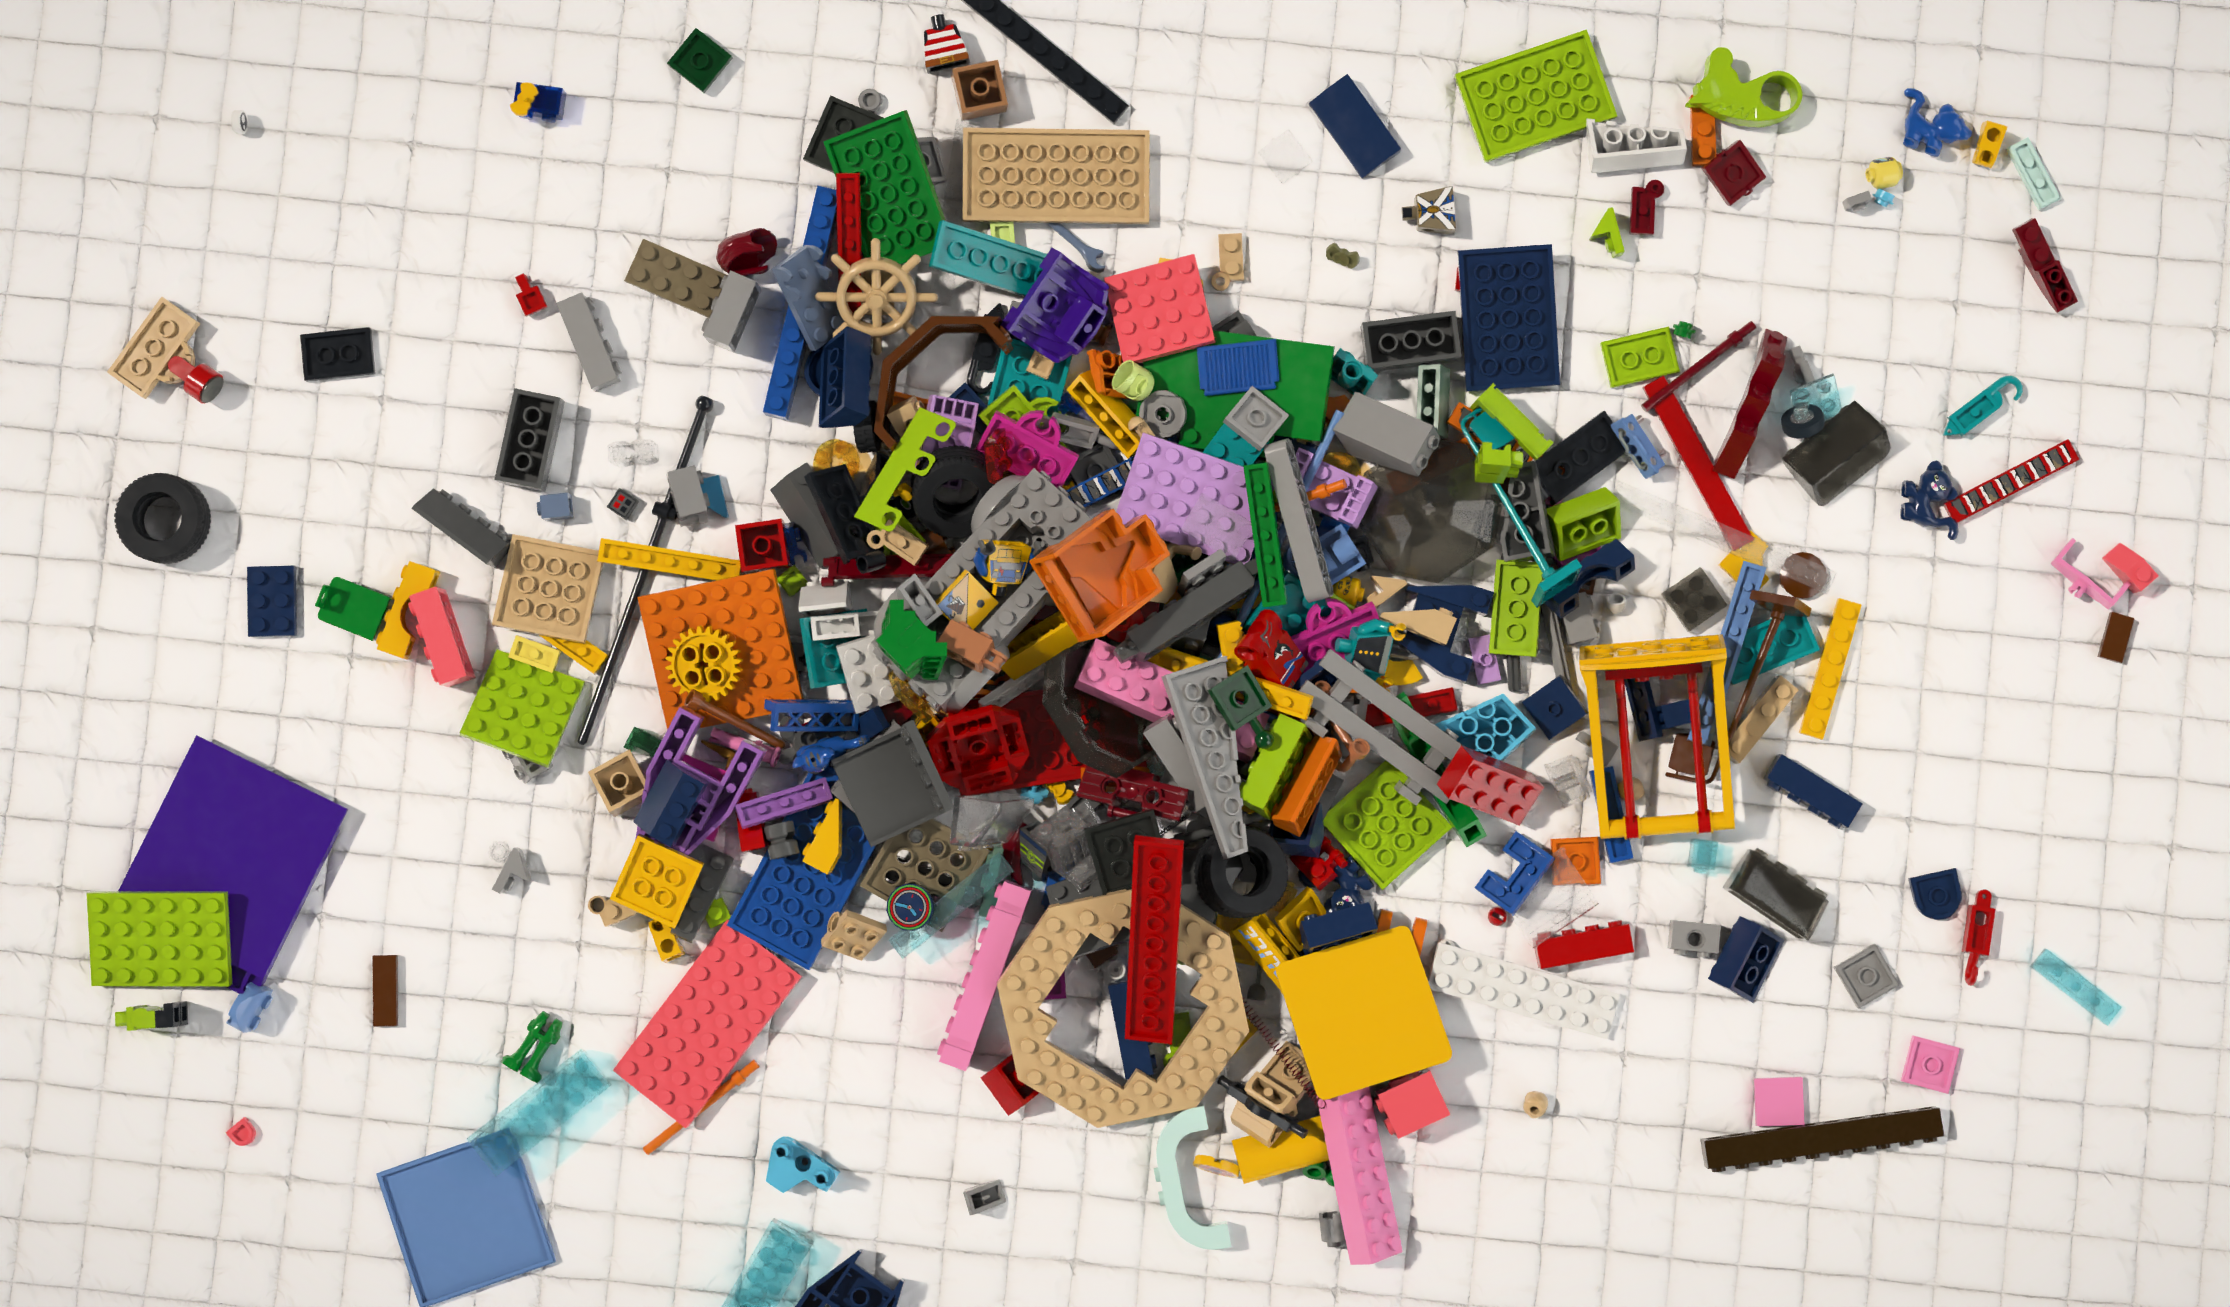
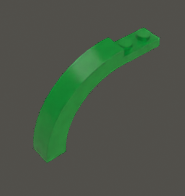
M1405 692L1396 696L1414 709ZM1390 717L1406 751L1421 761L1432 746ZM1443 763L1435 771L1440 776L1446 770ZM1432 794L1439 808L1466 848L1487 836L1478 817L1469 806L1451 799L1446 804Z

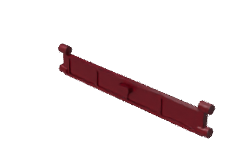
M924 554L916 566L899 555H885V568L864 574L858 570L855 559H851L848 564L844 565L841 557L823 558V567L829 568L828 577L821 578L822 587L834 586V579L909 578L913 574H916L917 577H933L953 554Z

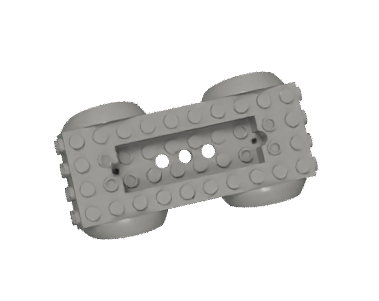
M1033 468L1027 476L1010 475L992 486L978 503L971 521L972 535L930 580H919L934 601L941 596L964 570L969 571L985 589L991 588L993 583L981 577L973 562V558L979 548V540L1020 541L1029 545L1032 549H1034L1033 544L1036 541L1041 543V547L1046 543L1048 546L1060 543L1093 518L1086 514L1087 509L1078 501L1073 503L1068 498L1069 493L1061 486L1056 488L1051 483L1052 479L1044 471L1041 470L1039 473ZM1033 567L1023 577L1020 584H1007L1006 596L995 597L999 603L977 625L974 631L978 633L982 631L990 635L994 642L995 650L1006 655L1008 659L1010 658L1009 643L1045 605L1057 607ZM895 590L884 602L874 622L875 639L871 642L875 648L873 653L885 666L888 663L891 664L890 668L902 681L907 679L909 681L908 684L911 686L910 688L918 696L921 697L924 694L928 704L937 713L940 710L945 714L948 712L958 713L993 677L995 672L984 667L982 672L979 673L947 656L938 680H924L919 674L910 680L881 651L875 642L881 635V624L889 601L898 600ZM942 614L927 625L931 631H936V642L949 624V621ZM991 656L989 661L992 662L994 657Z

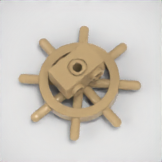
M877 238L871 241V257L861 259L851 266L838 254H833L831 261L843 272L838 283L837 292H818L815 295V299L819 302L837 303L838 311L844 322L833 332V337L847 326L864 332L872 337L873 353L877 356L882 353V337L894 334L902 328L909 335L917 330L909 322L914 314L916 302H936L938 300V296L935 293H917L914 280L909 274L920 263L921 257L915 254L903 266L891 259L881 257L880 240ZM853 281L864 292L846 291L850 282ZM901 281L906 293H895L894 287ZM847 302H861V306L853 313ZM895 302H907L902 313L895 309ZM865 314L872 315V323L865 322L861 318ZM882 315H889L893 320L882 324Z

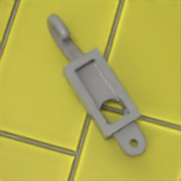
M1053 412L1052 416L1056 418L1058 424L1068 425V430L1065 433L1061 432L1059 442L1091 450L1094 443L1097 442L1108 448L1118 449L1105 433L1104 435L1099 433L1100 428L1095 422ZM1043 415L1042 419L1036 422L1037 426L1043 430L1049 428V419L1051 417Z

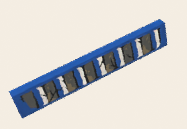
M1176 435L1166 439L1168 441L1179 444V440ZM1135 456L1066 490L1069 493L1068 498L1073 503L1078 501L1086 508L1124 489Z

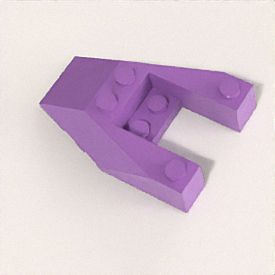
M681 706L646 770L642 804L667 759L709 782L678 841L670 847L685 855H689L732 814L735 805L739 802L756 773L767 749L748 739L743 740L724 777L719 781L682 761L705 716L686 706ZM637 826L636 838L638 834H642L650 839H653L661 844H664L659 840L651 837L639 826Z

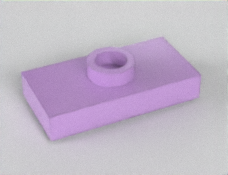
M1490 634L1469 638L1468 643L1473 659L1477 685L1500 681L1501 676L1496 654L1489 653Z

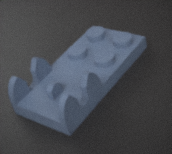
M804 245L771 270L809 349L816 351L833 338V332L844 320L838 311L836 302H819L815 299V295L818 292H832L827 282V279L832 276V270L819 264L818 260L824 254L821 249L813 245Z

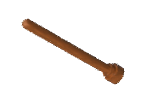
M692 689L688 693L684 703L686 707L692 710L702 709L776 748L780 747L783 749L786 744L783 740L705 701L706 698L697 690Z

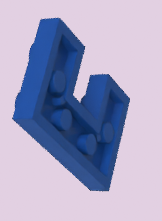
M1515 831L1502 849L1503 852L1520 863L1506 882L1488 869L1474 887L1478 892L1512 916L1515 915L1555 860L1553 856L1517 831Z

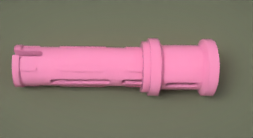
M716 727L712 729L711 737L709 738L710 742L718 743L736 751L741 742L745 740L743 737ZM761 740L752 741L767 749L762 761L769 763L774 768L780 758L781 748L770 747L763 744Z

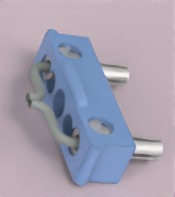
M1630 414L1612 423L1611 428L1625 448L1624 454L1626 457H1630L1642 476L1648 479L1659 473V469L1665 465L1662 458L1666 456V452H1664V449L1657 452L1639 425L1644 421V418L1640 419L1642 415L1634 417L1633 414Z

